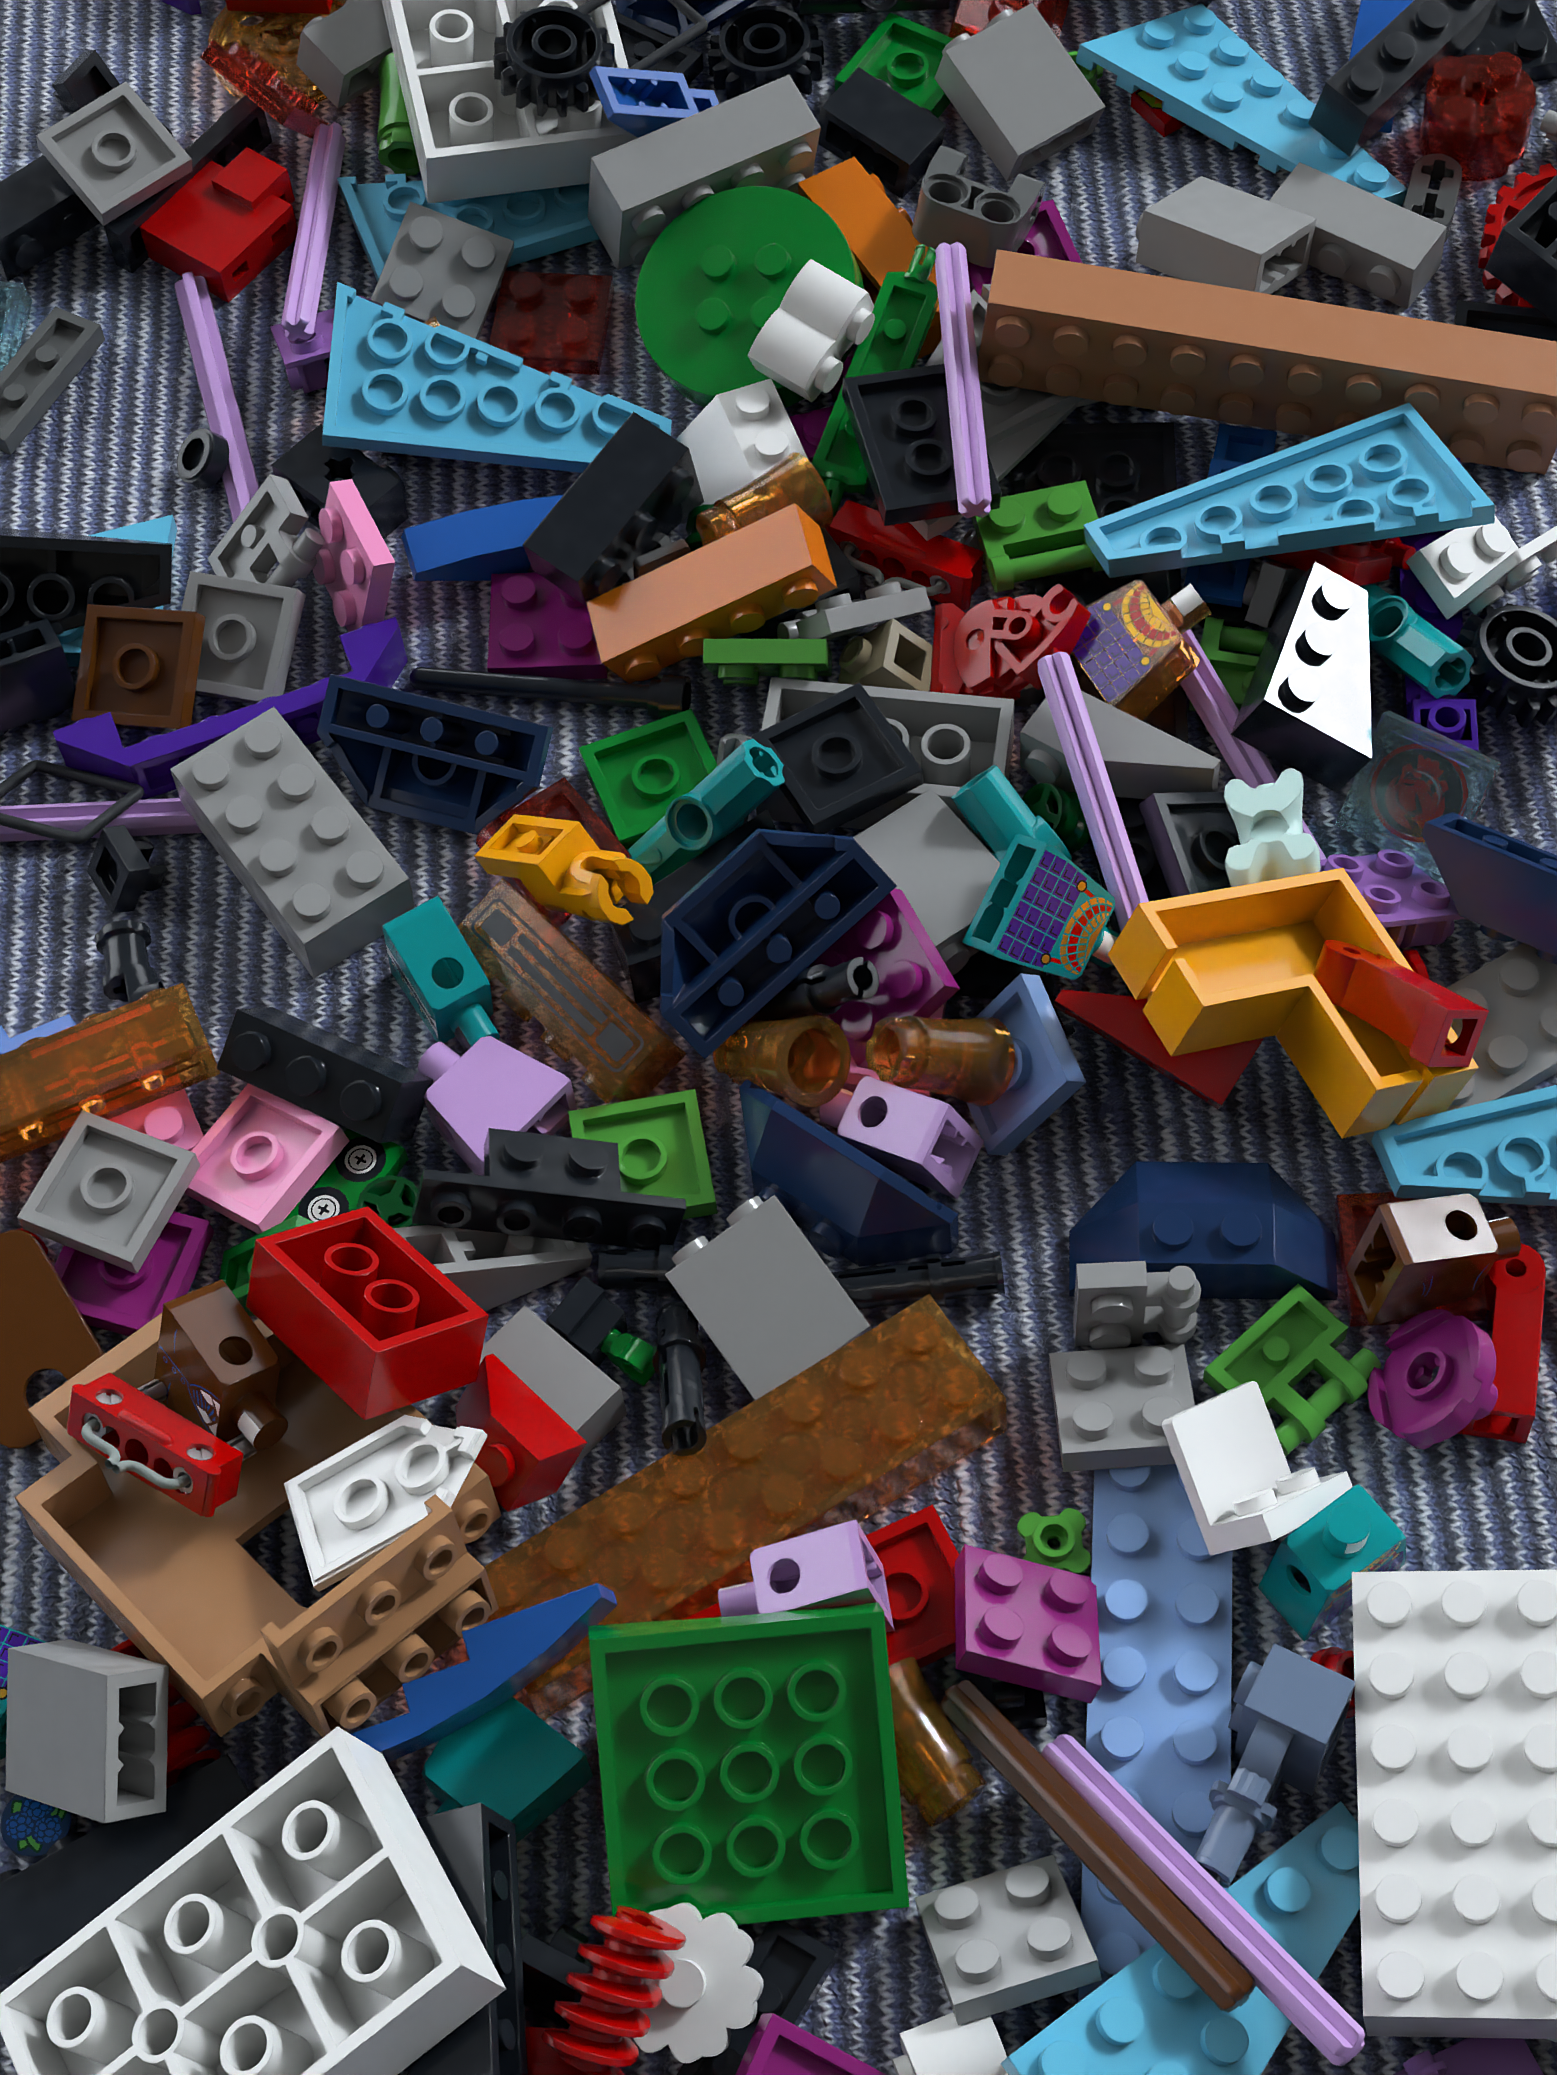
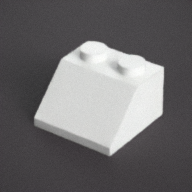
M772 379L716 395L676 439L690 450L704 499L701 505L716 504L735 511L742 518L744 527L794 503L801 509L812 507L809 460Z

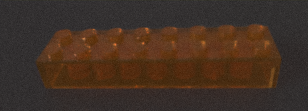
M928 1294L706 1430V1444L696 1454L677 1456L673 1454V1451L485 1565L484 1568L499 1607L498 1610L488 1617L485 1623L595 1583H599L614 1591L618 1604L598 1625L682 1620L719 1603V1589L753 1582L750 1553L755 1549L848 1521L857 1520L860 1523L1007 1431L1006 1397L931 1295ZM586 1635L564 1658L521 1690L534 1713L543 1721L593 1690L589 1635Z

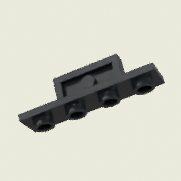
M489 1128L484 1143V1176L423 1169L412 1211V1223L659 1251L660 1245H674L686 1211V1201L681 1198L621 1192L618 1143Z

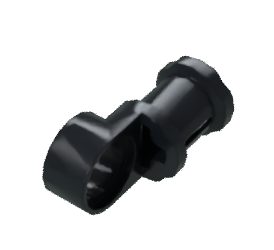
M132 920L114 921L104 925L95 935L96 949L104 955L107 975L102 979L104 995L112 1000L129 1002L136 1030L142 1040L174 1032V1020L165 987L161 979L158 978L157 971L149 965L147 947L152 942L150 928L143 922Z

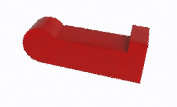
M1325 940L1313 975L1332 1004L1344 1008L1410 1048L1408 1055L1427 1067H1469L1489 1010L1379 953L1376 955L1361 947L1342 941ZM1453 1019H1462V1031L1458 1039L1451 1044L1445 1042Z
M1521 1243L1520 1253L1517 1257L1495 1261L1479 1287L1480 1299L1489 1310L1487 1334L1491 1338L1496 1352V1373L1493 1384L1497 1387L1498 1399L1495 1407L1487 1416L1479 1420L1472 1419L1457 1434L1524 1444L1527 1442L1536 1412L1546 1282L1545 1263L1540 1254L1528 1245Z

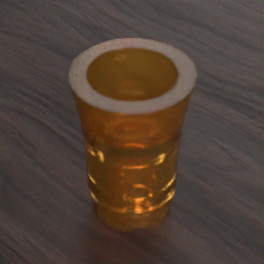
M792 452L766 473L739 490L717 500L712 508L698 514L696 528L701 536L702 544L705 546L794 503L817 523L820 528H827L831 525L833 509L826 486L815 467L800 453Z
M810 1015L789 1020L752 1018L713 1051V1061L717 1071L727 1074L732 1082L741 1086L748 1079L767 1092L783 1096L807 1107L826 1104L836 1097L847 1080L851 1061L849 1043L843 1030L833 1020L821 1015Z
M903 1016L901 1018H883L875 1024L873 1035L866 1043V1061L868 1069L875 1071L880 1081L892 1082L894 1085L902 1088L925 1090L951 1096L975 1106H987L997 1101L1007 1089L1013 1075L1015 1050L1008 1029L1000 1020L994 1017L932 1019Z
M908 1657L889 1666L899 1791L910 1806H917L930 1827L943 1823L949 1817L969 1805L983 1792L982 1790L987 1783L972 1764L974 1757L956 1734L934 1698L915 1657Z

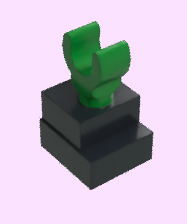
M583 1275L547 1318L546 1324L595 1366L599 1367L608 1356L609 1360L619 1367L627 1377L644 1387L655 1373L652 1364L653 1347L642 1339L627 1333L625 1311L606 1299L605 1290Z

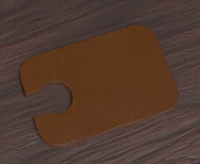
M8 1230L0 1233V1444L11 1449H25L43 1440L28 1411L31 1407L26 1398V1391L30 1380L42 1371L56 1370L61 1372L68 1381L105 1353L40 1243L27 1232Z

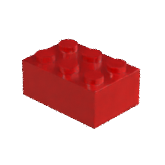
M368 1206L255 1240L246 1307L363 1420L477 1381L489 1315Z

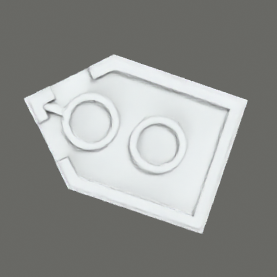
M404 1415L285 1482V1490L313 1587L320 1592L362 1567L428 1515L424 1502L434 1494L451 1508L488 1435L481 1429L465 1426L451 1429L432 1425L424 1418Z

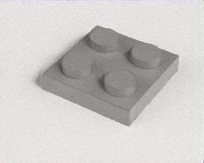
M127 82L122 83L36 135L38 149L103 226L193 171L191 157Z
M410 201L371 297V302L381 306L388 302L405 309V316L434 328L441 324L478 340L513 253L514 241Z
M190 571L181 611H195L206 617L195 694L249 704H256L267 697L283 695L306 594L297 588Z
M82 1110L17 1218L23 1229L137 1274L199 1169L200 1163L196 1154Z
M1184 1343L1049 1353V1372L1063 1472L1176 1464L1162 1428V1422L1195 1406Z
M1054 1855L914 1897L922 1928L958 2025L1102 1980L1098 1959Z

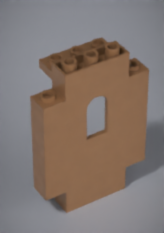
M161 1313L28 1409L47 1449L61 1464L14 1498L36 1539L149 1661L169 1666L168 1681L220 1737L238 1723L247 1721L255 1716L262 1709L265 1702L278 1692L322 1738L337 1726L344 1731L356 1728L370 1717L375 1707L402 1687V1684L420 1678L435 1659L463 1638V1631L485 1624L488 1617L499 1609L485 1568L467 1552L465 1544L474 1542L483 1536L490 1525L502 1516L489 1476L473 1463L451 1508L434 1494L424 1502L428 1513L426 1517L309 1608L303 1607L241 1545L291 1508L284 1486L285 1482L404 1415L427 1418L410 1404L363 1420L258 1318L254 1321L255 1325L275 1351L280 1361L281 1369L275 1407L288 1421V1429L276 1444L267 1449H256L257 1452L242 1461L237 1496L215 1508L214 1516L201 1517L128 1472L114 1473L112 1469H108L105 1466L106 1457L67 1434L66 1430L73 1385H86L109 1372L136 1389L154 1380L162 1319Z

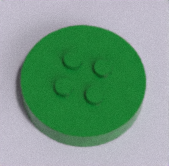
M748 186L725 190L698 201L678 215L662 231L649 250L642 265L635 294V311L639 333L647 351L664 377L679 393L705 408L718 394L771 379L754 368L748 353L762 327L780 307L791 283L810 259L864 289L861 272L842 231L828 213L814 202L797 193L768 186ZM855 343L843 354L841 362H845ZM772 379L785 408L805 399Z

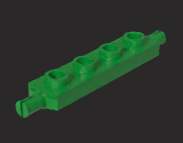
M917 245L907 272L886 273L872 311L875 314L874 324L865 340L858 344L845 378L914 368L939 305L937 286L928 280L936 259L934 248L929 246L925 256V245ZM842 387L810 465V477L823 484L815 506L812 508V513L822 519L825 511V520L829 517H835L844 492L864 495L870 482L842 397Z

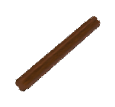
M964 1680L957 1685H951L945 1691L946 1695L940 1703L941 1712L1220 2010L1229 2013L1238 2006L1241 2007L1249 1999L1250 1994L1256 1987L1254 1977L973 1682Z

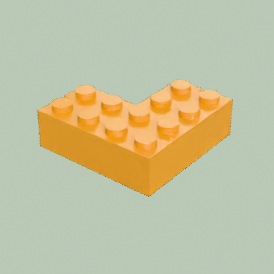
M1344 868L1138 903L1108 953L1110 960L1135 1000L1147 998L1148 1002L1142 1011L1171 1057L1275 1035L1342 1139L1386 1129L1393 1120L1397 1125L1416 1118L1445 1112L1479 1068L1473 1058L1469 1067H1427L1408 1055L1410 1048L1344 1008L1332 1004L1313 975L1325 940L1350 943L1376 955L1379 953L1412 970ZM1450 1027L1445 1041L1449 1044L1458 1039L1452 1027Z

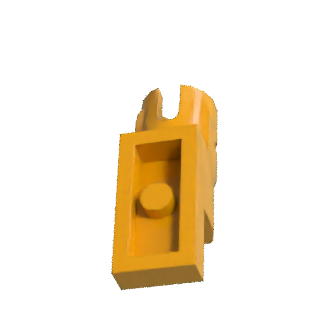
M514 814L474 855L487 874L519 878L535 900L546 909L571 913L591 921L597 920L604 923L624 925L634 920L627 909L618 908L613 904H617L625 895L631 903L648 905L654 893L652 879L640 863L627 858L621 852L600 850L579 821Z

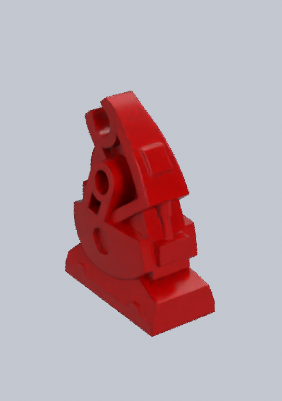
M1061 584L1052 587L1043 598L1038 595L1027 594L1015 599L1010 596L994 600L990 599L975 605L966 613L953 603L935 605L930 692L1014 699L1015 701L1020 698L1021 690L1028 684L1040 690L1043 686L1038 674V660L1057 652H1066L1070 655L1092 613L1076 601L1077 598Z

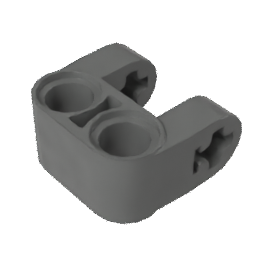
M941 145L931 160L922 180L912 233L921 244L934 249L943 242L949 245L959 242L966 248L968 262L982 267L994 268L997 249L1016 252L1024 242L1039 212L1046 183L1019 173L1008 193L964 178L969 159L968 154Z

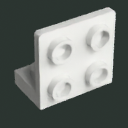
M1495 516L1494 524L1458 528L1450 531L1417 551L1405 562L1447 620L1467 607L1470 608L1474 615H1477L1486 606L1492 605L1505 595L1500 588L1503 585L1511 594L1540 573L1538 569L1543 565L1539 559L1542 558L1546 565L1557 559V526L1518 548L1508 530Z
M1255 1381L1234 1387L1162 1422V1428L1171 1454L1177 1465L1210 1556L1274 1541L1300 1527L1353 1487L1347 1471L1320 1478L1315 1467L1291 1473L1259 1385Z

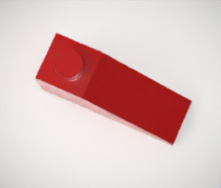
M1063 989L1060 991L1054 1001L1055 1008L1216 1109L1222 1106L1264 1040L1259 1038L1171 1057L1142 1011L1148 1002L1147 998L1135 1000L1132 996Z

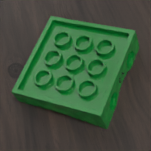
M878 1602L731 1617L588 1626L612 1916H615L617 1912L616 1906L619 1905L649 1913L654 1910L668 1909L684 1902L694 1905L700 1912L702 1919L716 1913H726L732 1917L737 1925L909 1907L884 1610Z

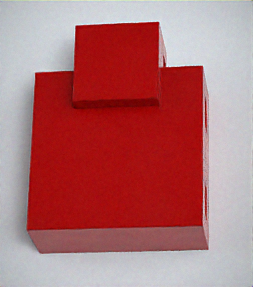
M248 147L225 168L211 160L139 227L149 258L180 276L186 272H192L194 276H203L207 281L209 292L229 303L296 239L298 227L291 205L295 198L288 170Z

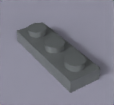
M55 306L0 372V451L11 455L105 341L100 324Z

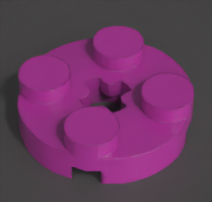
M1442 1309L1425 1311L1402 1324L1385 1344L1393 1352L1386 1360L1383 1370L1374 1367L1369 1377L1368 1403L1375 1420L1416 1449L1423 1450L1433 1444L1449 1439L1465 1428L1472 1419L1479 1420L1484 1418L1495 1407L1498 1399V1390L1493 1384L1496 1373V1352L1491 1338L1485 1331L1464 1316H1454L1449 1311ZM1438 1366V1374L1433 1382L1429 1384L1432 1380L1433 1369Z

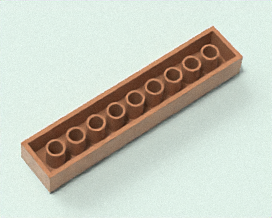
M997 249L978 355L979 381L994 383L1004 387L1012 386L1053 393L1059 396H1072L1108 402L1119 406L1127 405L1168 412L1173 415H1187L1223 421L1234 425L1241 424L1282 431L1288 434H1302L1314 437L1410 403L1454 457L1460 458V461L1463 463L1471 462L1512 469L1518 472L1545 475L1556 451L1557 341Z

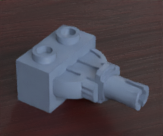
M1275 1643L1263 1666L1253 1661L1249 1663L1236 1690L1233 1701L1237 1704L1229 1721L1228 1728L1238 1732L1233 1758L1239 1760L1240 1763L1230 1784L1221 1780L1215 1781L1210 1790L1209 1801L1215 1812L1194 1856V1859L1223 1888H1229L1255 1834L1271 1830L1275 1822L1277 1809L1270 1805V1802L1281 1781L1311 1796L1313 1795L1341 1736L1356 1681Z

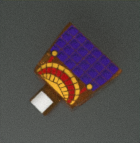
M1134 580L1085 607L1092 614L1072 654L1107 704L1143 721L1197 668L1200 659L1182 634L1212 612L1191 583L1160 605L1142 580Z

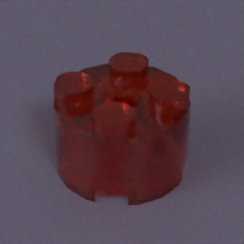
M1498 52L1494 55L1471 54L1462 57H1442L1434 65L1433 74L1426 85L1418 143L1422 155L1444 154L1451 156L1462 167V181L1482 182L1500 178L1507 174L1509 165L1518 160L1520 156L1523 158L1526 154L1536 105V88L1529 75L1521 69V59L1509 52Z

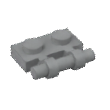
M269 474L208 557V561L218 576L292 588L298 578H306L316 566L317 560L315 556L324 545L325 540L317 531L311 528H306L300 537L297 538L300 529L308 520V516L288 479ZM278 560L280 564L269 577L268 573L270 569Z
M892 582L865 591L867 600H851L850 594L846 593L815 603L816 609L799 612L795 615L794 620L780 623L777 627L778 639H826L828 642L845 635L850 637L868 633L892 618L898 622L905 621L931 610L925 586L902 591L899 582Z
M1146 1261L1076 1264L1073 1315L1075 1347L1091 1346L1095 1350L1127 1348L1130 1344H1142L1143 1332H1158L1166 1345L1182 1343L1185 1345L1196 1331L1198 1317L1196 1309L1200 1302L1201 1287L1195 1273L1187 1266H1176L1170 1272L1147 1273Z

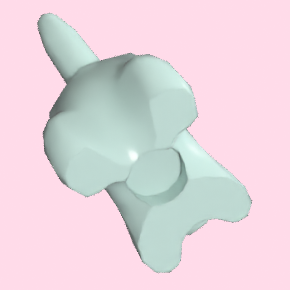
M1293 768L1286 769L1275 783L1258 785L1256 788L1249 787L1241 779H1232L1226 784L1224 799L1235 823L1240 840V845L1229 848L1225 859V868L1232 887L1320 872V849L1311 834L1303 833L1302 804L1304 783L1301 772Z

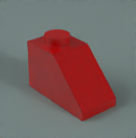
M494 1354L484 1357L479 1365L477 1381L468 1384L455 1406L457 1427L465 1426L481 1429L488 1435L474 1463L489 1476L496 1500L507 1512L556 1493L587 1444L586 1440Z

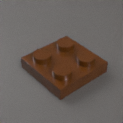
M88 604L71 721L76 722L84 718H93L111 712L116 728L172 732L190 726L206 617L195 611Z

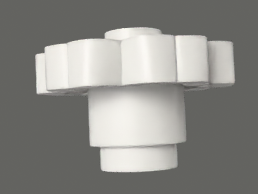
M684 1902L668 1909L651 1911L649 1914L667 1922L683 1933L686 1937L684 1947L679 1950H663L674 1962L675 1969L669 1978L653 1980L662 1990L663 1998L660 2005L655 2008L642 2009L649 2017L651 2027L646 2035L633 2039L639 2048L646 2053H654L669 2045L671 2053L682 2063H691L701 2057L719 2055L730 2044V2028H744L754 2021L757 2014V2000L764 1987L763 1979L756 1970L746 1966L752 1956L754 1943L747 1933L738 1929L735 1921L726 1913H716L702 1919L700 1912L694 1905Z

